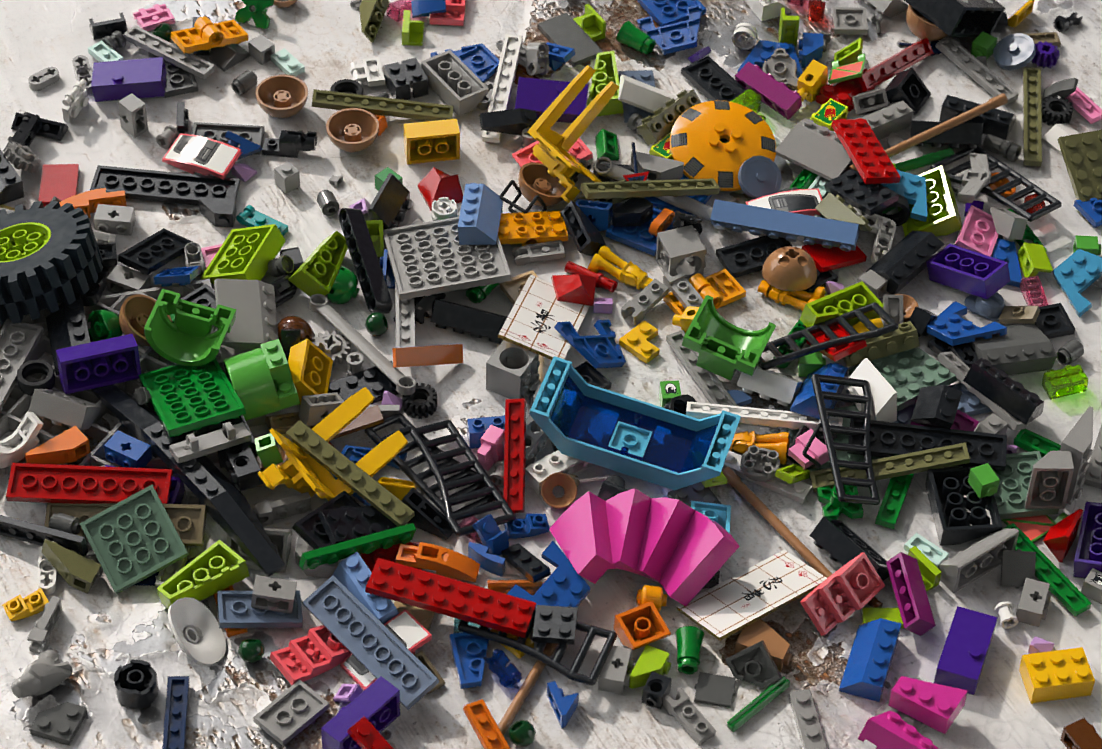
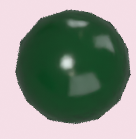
M161 23L153 30L152 34L170 42L172 40L171 32L174 30L169 24Z
M379 312L369 315L365 322L367 332L374 336L385 334L388 330L385 315Z
M246 639L240 643L238 652L244 662L257 663L262 659L265 648L264 644L258 639Z
M525 720L516 722L510 727L509 731L511 742L519 747L530 745L536 735L534 726Z

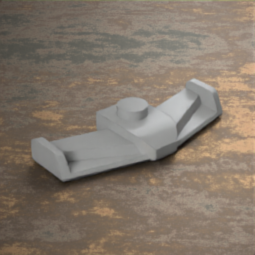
M970 153L971 170H965L962 186L965 187L958 193V202L972 203L981 189L990 183L991 173L987 154Z

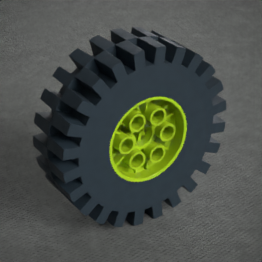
M37 201L33 202L30 209H26L24 204L15 205V212L7 214L5 209L0 210V325H3L8 317H10L12 324L21 323L23 316L30 314L32 320L41 318L40 311L46 308L50 313H54L60 310L59 302L62 301L70 305L76 301L74 293L85 294L89 290L88 283H96L98 280L97 273L102 272L103 269L101 264L103 259L87 214L84 215L81 208L74 209L73 204L70 203L60 206L59 201H51L44 208L43 202Z

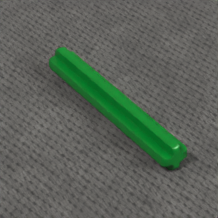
M947 148L896 164V170L907 172L931 165L955 154L952 148Z
M786 677L777 680L728 720V729L732 732L738 730L789 688L790 681Z

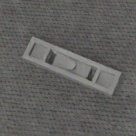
M227 422L223 423V428L198 437H195L194 433L186 435L185 441L170 445V453L179 464L251 441V433L243 422L236 425Z

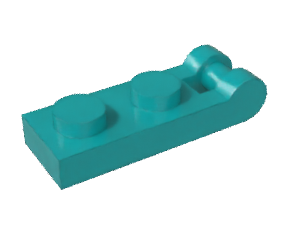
M247 205L244 208V212H240L236 216L237 221L246 227L276 224L283 236L289 231L288 225L256 211L251 205Z

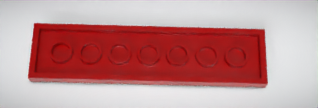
M12 463L6 499L7 501L117 504L153 485L162 504H169L173 471L172 469Z
M382 558L377 559L365 589L366 593L523 638L526 636L536 608V602Z

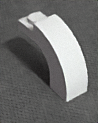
M27 411L15 432L0 441V469L19 462L25 457V453L35 448L40 440L36 436L43 423L33 412Z

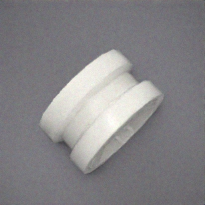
M740 23L734 30L732 42L739 49L749 50L755 44L758 31L749 23Z
M442 197L438 201L434 200L432 203L433 221L457 217V204L454 200L451 201L448 197Z

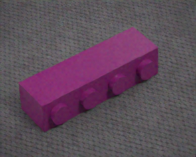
M748 62L735 75L736 81L749 91L752 96L788 120L802 107L801 96L797 91L790 90L785 83L778 82L770 73L766 74L756 64L753 65Z
M900 552L886 562L904 629L922 636L935 627L936 624L917 559Z

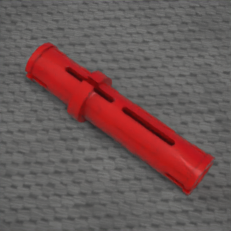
M568 261L565 265L564 271L572 275L596 277L595 287L597 288L601 287L612 293L617 288L618 282L605 277L602 273L593 272L572 261Z

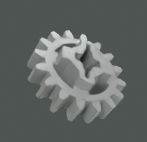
M9 142L3 150V155L7 156L6 159L16 169H23V171H29L30 173L33 171L35 173L41 165V160L26 145L21 146V144Z
M325 331L324 335L318 333V337H313L312 343L333 360V366L336 365V362L343 364L342 359L346 360L347 355L351 353V342L343 337L341 333L337 335L336 331L332 333Z

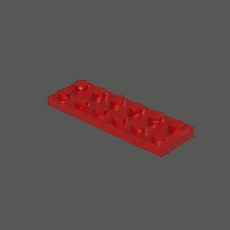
M866 119L832 120L831 126L865 184L900 182L901 177Z

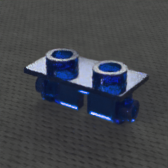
M497 648L492 652L493 656L491 658H483L488 663L489 670L500 678L499 682L504 687L520 688L516 683L522 680V674L513 663L506 667L511 660L503 650Z

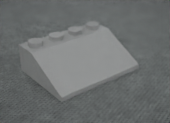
M805 118L792 128L775 150L777 156L829 181L844 174L849 170V166L853 164L835 132Z
M214 280L216 307L219 304L236 309L235 322L230 333L226 334L222 345L239 351H248L261 348L260 344L279 339L274 285L259 280Z
M1089 406L1068 433L1060 447V451H1071L1074 466L1066 501L1070 505L1075 498L1079 499L1083 492L1081 486L1086 479L1084 473L1089 467L1090 463L1087 461L1093 452L1091 449L1093 441V407Z

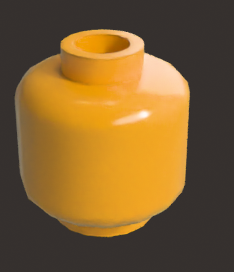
M644 585L641 589H638L636 605L640 606L652 601L658 612H660L662 606H666L667 594H663L661 587Z

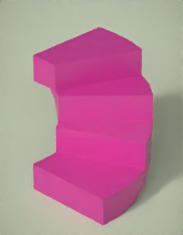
M636 488L619 493L606 501L588 491L576 500L549 529L576 572L595 584L608 569L629 571L660 583L672 599L684 606L690 603L740 547L732 535L720 524L682 501L667 497L650 498Z

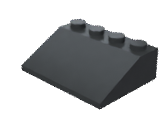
M1035 324L1005 326L1007 327L1006 335L1000 336V333L992 334V338L984 339L983 337H977L974 342L968 343L978 359L982 358L990 361L992 366L1006 372L1008 376L1051 370L1057 358L1051 341Z

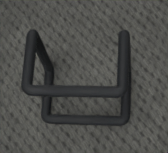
M511 180L500 194V199L510 205L508 210L511 213H518L512 209L513 207L523 213H528L537 199L543 207L542 211L547 210V206L539 195L534 197L526 210L516 205L515 203L522 193L514 180ZM511 185L518 192V195L512 202L503 197Z
M821 423L815 428L802 452L803 456L814 464L807 469L821 467L819 462L807 454L815 437L819 440H825L824 436L817 435L820 427L822 428ZM803 425L800 427L790 447L795 445L796 438L802 434L803 430H810L807 426ZM832 433V438H837V435ZM787 451L786 457H787L790 461H792L794 464H797V465L801 466V465H800L799 463H797L791 456H790V457L788 456V451Z

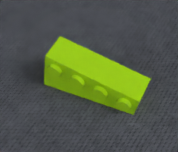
M614 51L597 53L594 66L596 72L592 76L587 106L611 81L620 86ZM619 88L597 117L623 113L622 101L618 100Z
M335 231L324 239L288 280L309 297L315 294L325 296L330 293L348 249L345 237L338 231Z
M861 281L805 304L800 320L808 328L874 302L878 303L883 309V303ZM875 311L864 314L868 319L881 318ZM855 317L847 322L853 326L859 323L860 320Z
M218 540L156 589L161 604L169 609L170 605L176 600L185 597L202 601L217 593V591H221L249 577L250 574L246 561L221 540Z

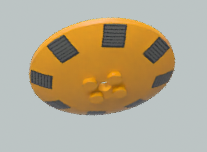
M707 101L690 107L679 116L671 131L670 151L674 160L684 162L683 174L689 179L713 178L720 187V191L742 190L738 181V172L740 166L747 159L753 156H764L774 162L776 156L775 138L765 120L748 107L730 101ZM721 138H725V139H727L729 142H728V143H723V142L720 141V139H721Z

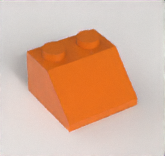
M652 601L615 615L613 629L617 633L622 645L632 650L671 635Z

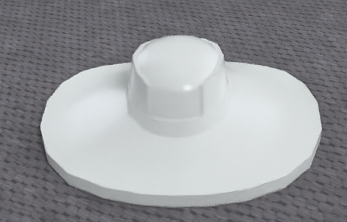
M181 598L170 605L168 620L179 646L191 660L199 665L211 666L218 663L225 655L226 641L223 631L219 628V623L211 611L202 602L194 598Z

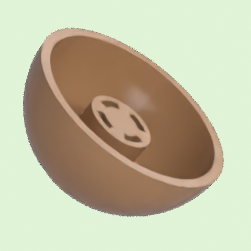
M908 6L906 12L907 25L910 31L919 39L928 38L929 41H938L948 36L912 6Z
M274 75L261 81L256 88L255 94L259 106L265 113L275 118H289L300 112L306 104L308 88L297 77Z
M347 108L339 110L329 117L326 123V130L329 139L337 148L346 152H360L368 148L375 141L379 132V122L375 115L367 110Z
M527 163L523 165L519 171L518 184L522 195L530 203L536 195H539L545 205L550 207L563 200L561 195L566 188L558 182L560 179L557 176L554 178L547 172L548 168L542 163ZM537 199L534 205L542 207V205Z
M786 246L773 251L767 257L763 264L762 275L767 283L777 289L793 292L802 291L810 288L816 282L817 268L814 260L806 251L798 247Z
M135 294L128 297L121 306L119 313L120 327L124 335L133 334L137 345L151 347L145 337L144 327L156 300L146 295Z

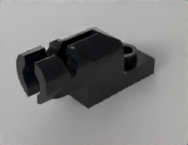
M281 130L279 139H264L262 155L297 158L299 150L315 151L317 132L308 131L305 134L301 130Z

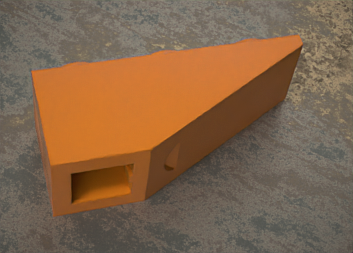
M74 426L25 453L26 463L63 464L75 462L91 453L89 439Z

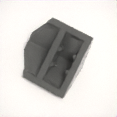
M229 44L225 47L211 48L209 61L222 71H226L250 57V53L238 44Z

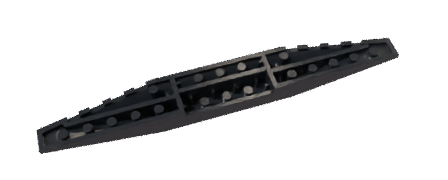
M114 384L91 389L98 399L138 440L151 445L152 455L155 458L159 457L172 469L178 478L198 497L199 505H206L207 513L268 577L285 568L282 558L245 496L205 455L179 464L170 453V445L185 441L186 435L184 433L180 436L169 437L155 411L144 404L139 405L134 397Z

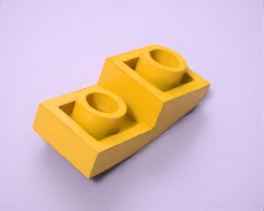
M40 588L24 598L18 595L2 606L9 619L16 621L42 612L45 604L49 603Z

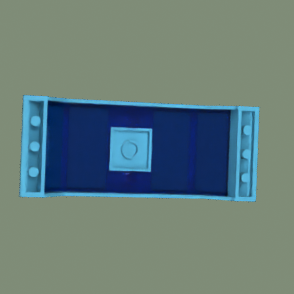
M555 356L550 363L529 413L561 454L672 490L681 489L720 476L741 416L722 410L721 414L697 419L588 384L572 366L571 361Z

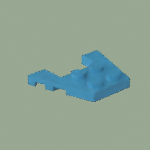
M897 170L901 177L899 183H885L881 185L903 195L909 204L914 205L910 218L926 222V178Z
M1078 249L1056 267L1052 273L1058 285L1068 297L1071 306L1073 305L1076 310V314L1081 317L1092 307V303L1083 297L1081 293L1102 276V257Z

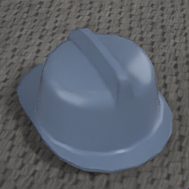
M997 292L989 299L971 294L964 301L969 311L991 321H999L1002 310L1006 306L1002 295Z

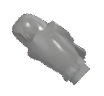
M46 650L41 652L38 659L30 663L22 675L12 682L11 690L18 698L44 694L64 682L72 674V666L69 662L60 663L59 655L55 651Z

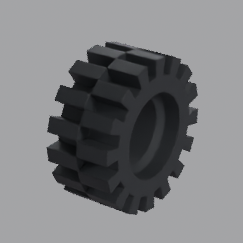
M1058 96L1046 98L1041 106L1043 122H1047L1049 126L1050 124H1053V126L1055 124H1069L1073 113L1072 103H1068V99L1063 100L1064 97H1060V99Z
M416 383V389L412 395H402L404 412H407L408 416L412 414V418L418 416V419H422V416L428 418V414L432 416L437 410V392H435V389L431 388L429 384L425 387V383H421V386H418V383ZM416 399L426 400L423 403L414 402Z

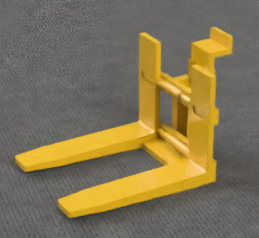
M589 65L569 83L528 130V133L540 142L533 147L532 150L534 152L532 154L548 168L547 172L554 178L557 176L560 179L558 182L566 188L561 198L568 204L580 193V190L570 179L575 172L589 177L593 182H601L569 150L619 88L617 84L611 81L562 135L552 130L551 127L596 72Z
M366 387L362 388L314 426L312 430L329 442L373 402L374 396ZM273 428L269 430L289 458L281 466L273 463L263 472H258V476L269 489L273 490L280 483H284L289 489L292 487L301 494L308 492L311 498L317 494L321 499L326 498L328 501L344 490L350 496L355 492L340 479H335L330 471L291 440ZM398 430L380 442L355 465L372 477L408 444V440Z

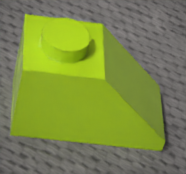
M646 645L630 674L629 688L635 689L645 686L652 671L661 675L668 674L671 667V662H669L670 653Z

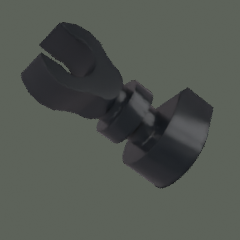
M1072 13L1070 17L1066 18L1058 16L1054 19L1055 22L1053 23L1055 25L1053 27L1059 32L1066 31L1072 25L1081 24L1082 17L1076 18L1077 13Z

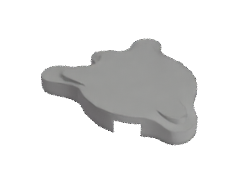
M777 48L774 54L771 55V58L767 62L765 60L763 72L766 74L770 73L775 80L785 83L787 87L798 89L796 61L789 57L785 49Z

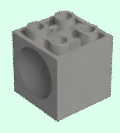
M692 225L657 233L656 261L663 274L669 273L670 276H676V268L679 267L685 273L687 280L697 273L703 275L704 268L706 267L705 255L707 254V248L705 244H702L699 233L695 231Z
M505 338L486 362V389L509 399L527 397L528 391H530L533 384H537L540 377L538 374L540 361H538L539 352Z

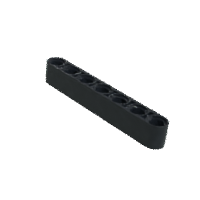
M342 208L339 212V222L367 308L373 313L388 314L392 309V300L363 213L360 209Z

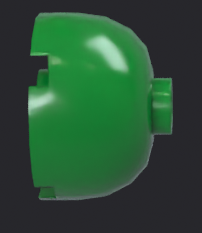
M341 266L330 293L327 295L328 301L335 304H346L351 298L356 299L360 288H357L358 279L354 272Z
M96 310L90 313L88 322H91V328H88V332L92 342L122 336L123 332L120 327L119 316L110 310Z

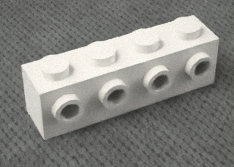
M589 434L576 439L602 448ZM557 450L552 454L546 455L543 459L528 465L525 468V482L539 496L541 495L542 483L549 475L557 472L578 475L595 464L561 454Z

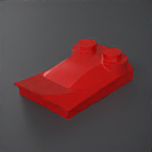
M853 78L822 86L815 101L822 105L831 98L847 106L849 113L855 108L852 97L863 93L858 78Z

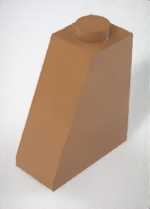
M760 617L746 623L736 641L735 654L763 640L779 672H781L784 665L788 666L792 654L789 653L790 644Z

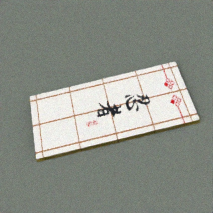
M530 274L500 330L498 338L550 360L554 356L565 359L571 344L554 326L557 322L570 321L578 332L590 306L557 301L553 284Z
M782 550L695 596L687 606L678 605L677 610L721 641L805 596L827 578L786 550Z

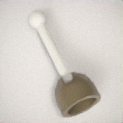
M568 474L574 479L577 487L580 483L603 481L611 476L606 474L603 477L579 479L575 474Z

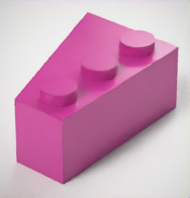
M901 676L891 690L888 705L945 734L964 707L968 691Z
M891 710L869 718L858 737V740L862 742L866 739L877 746L876 749H939L930 739L922 736L914 726L907 724L901 719L899 714Z

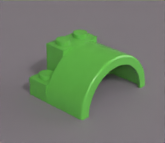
M162 289L144 327L145 337L149 345L159 355L179 365L202 366L213 361L221 348L226 334L230 333L235 322L236 309L219 304L214 309L180 299V293ZM175 314L174 323L171 322L167 315Z
M706 295L683 337L682 346L699 353L696 366L731 381L736 370L750 376L753 375L776 325L769 322L766 328L755 331L739 328L726 321L715 309L713 297Z
M279 339L260 344L261 348L223 360L226 374L230 377L232 386L245 407L246 414L243 416L246 421L300 404L289 364Z

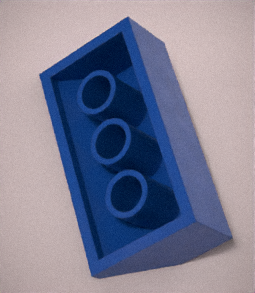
M829 363L808 374L790 411L820 419L811 376L813 374L846 378L848 368L839 363ZM820 382L821 389L825 392L842 393L845 386ZM824 399L826 408L834 409L837 401Z
M880 618L859 625L839 687L840 692L880 702L899 639L901 623Z

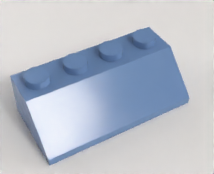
M465 184L458 222L459 245L497 244L504 201L485 184Z
M355 552L338 564L333 575L384 625L399 614L398 610L390 599L365 592L372 572L359 553Z

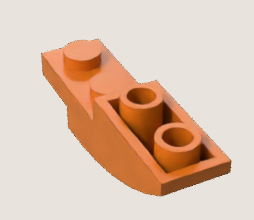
M100 188L74 195L59 202L60 206L66 203L73 204L74 209L81 208L84 215L87 214L88 218H91L90 213L96 212L98 204L126 206L124 190L106 193V188Z
M420 542L419 547L400 544L396 557V563L434 570L438 575L470 582H476L480 569L479 563L463 554L424 542Z

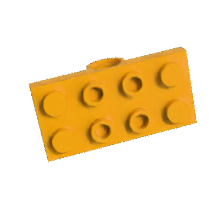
M203 16L196 20L194 28L171 32V39L184 53L190 54L194 51L225 47L229 44H240L248 41V34L235 20L213 23L208 17Z
M561 211L502 213L498 232L501 245L522 244V246H526L528 244L558 240L568 241V233L560 213Z
M726 269L707 277L697 273L688 280L703 299L706 295L713 297L715 309L746 297L744 288ZM672 292L663 298V301L675 314H683L685 308Z

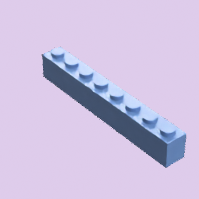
M717 199L714 201L710 218L711 224L717 229L730 228L734 232L741 233L747 231L756 236L764 234L773 239L781 237L786 238L790 242H796V240L804 241L807 245H814L815 243L821 244L825 248L838 247L840 250L847 252L856 250L860 231L859 224Z

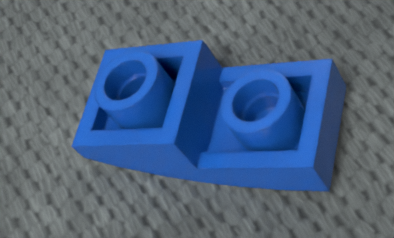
M445 0L411 1L413 18L429 17V14L446 12Z
M526 514L525 519H516L504 524L505 530H508L509 539L537 536L549 532L550 529L546 514Z
M469 542L468 557L479 563L482 569L503 577L505 573V558L489 554V547Z

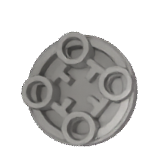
M755 445L750 446L748 451L741 457V471L751 480L759 482L769 481L775 478L776 470L780 469L779 454L775 450L759 448Z

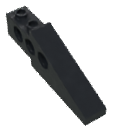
M243 415L235 419L221 421L220 429L223 428V423L231 422L232 425L243 422L251 433ZM252 433L251 441L217 452L220 468L226 467L227 472L231 471L232 482L234 485H238L240 491L263 484V481L258 476V472L261 469L255 457H258Z

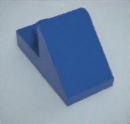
M549 42L546 43L549 47V67L553 71H556L575 55L573 48Z
M227 131L225 138L229 140L228 144L234 147L240 145L241 155L237 160L262 150L260 145L230 131Z
M491 514L473 524L483 545L489 547V554L500 556L502 554L501 551L509 548L508 530L501 531Z
M553 681L547 683V697L561 728H564L578 706L579 694L575 693L564 696L562 688H558L556 682Z

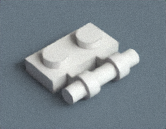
M379 57L362 59V64L350 63V73L353 75L352 80L359 82L361 85L367 82L368 87L385 85V77Z
M82 79L80 82H77L73 86V90L65 95V99L62 101L64 104L62 107L63 121L70 123L87 106L89 98L87 96V89H85L87 85L86 80Z

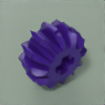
M1039 41L1038 44H1035L1036 55L1032 63L1036 64L1037 67H1043V69L1056 66L1060 56L1058 46H1053V43H1047L1046 41L1045 43Z

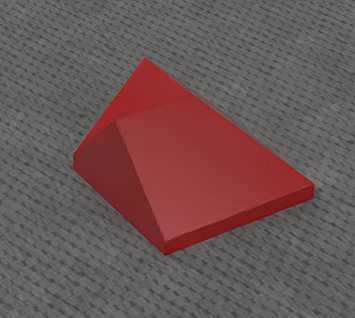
M434 167L417 185L430 211L432 210L434 200L438 201L439 198L448 197L449 200H454L456 203H460L463 200L458 174L450 176Z
M552 275L551 280L557 301L593 306L596 277Z
M1078 509L1050 527L1043 540L1061 563H1063L1077 536L1083 514L1082 509Z

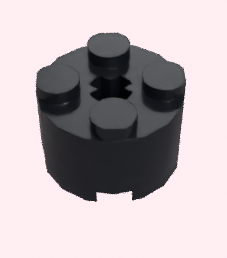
M130 660L129 664L123 667L120 665L114 674V684L119 704L131 709L141 708L145 710L149 708L158 696L157 673L151 667V664L143 660Z

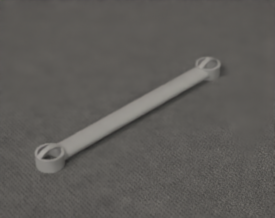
M607 157L598 158L594 164L598 175L603 177L609 176L618 181L625 179L623 175L635 174L612 163ZM608 162L610 164V168H605L599 163ZM688 196L656 197L711 222L710 218L713 207ZM725 228V231H726L727 233H730V234H735V233H737V232L732 231V229Z
M315 294L309 298V309L315 313H320L396 385L398 393L412 395L415 392L416 380L410 376H405L400 370L393 367V364L328 304L326 296Z

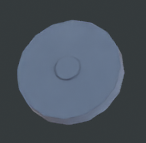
M1011 34L996 44L993 57L1000 68L1017 70L1033 60L1036 55V46L1033 39L1027 34Z
M753 156L744 161L738 172L739 185L750 198L757 199L774 194L780 189L782 182L781 172L770 158Z

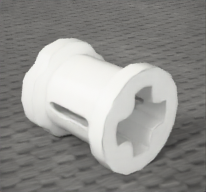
M1004 601L996 605L995 612L1000 617L1002 628L1009 629L1018 624V619L1013 613V604L1011 602Z

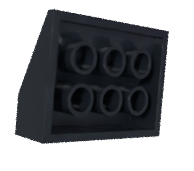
M974 467L928 469L925 486L940 546L960 545L1002 530L995 496L979 498L968 483L970 469Z

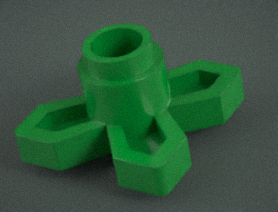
M242 0L246 7L237 10L235 21L247 23L253 18L256 27L268 29L270 18L266 13L268 8L273 6L274 0Z
M843 485L845 494L858 496L857 486ZM829 486L817 488L818 501L826 504L822 508V515L824 517L837 520L841 513L851 519L863 518L862 504L840 502L835 486L833 489Z

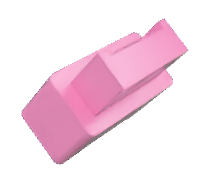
M490 425L481 437V447L477 451L478 461L487 471H489L494 463L502 461L504 458L505 430Z
M812 429L797 437L795 445L788 449V456H791L804 470L814 465L802 454L814 432ZM815 437L807 454L823 465L829 461L827 447Z

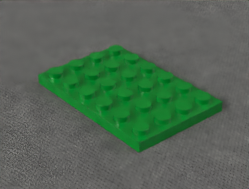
M216 358L202 366L174 364L138 375L142 387H147V390H149L150 402L169 437L180 436L185 432L199 430L202 427L219 424L221 421L235 419L246 414L243 403Z

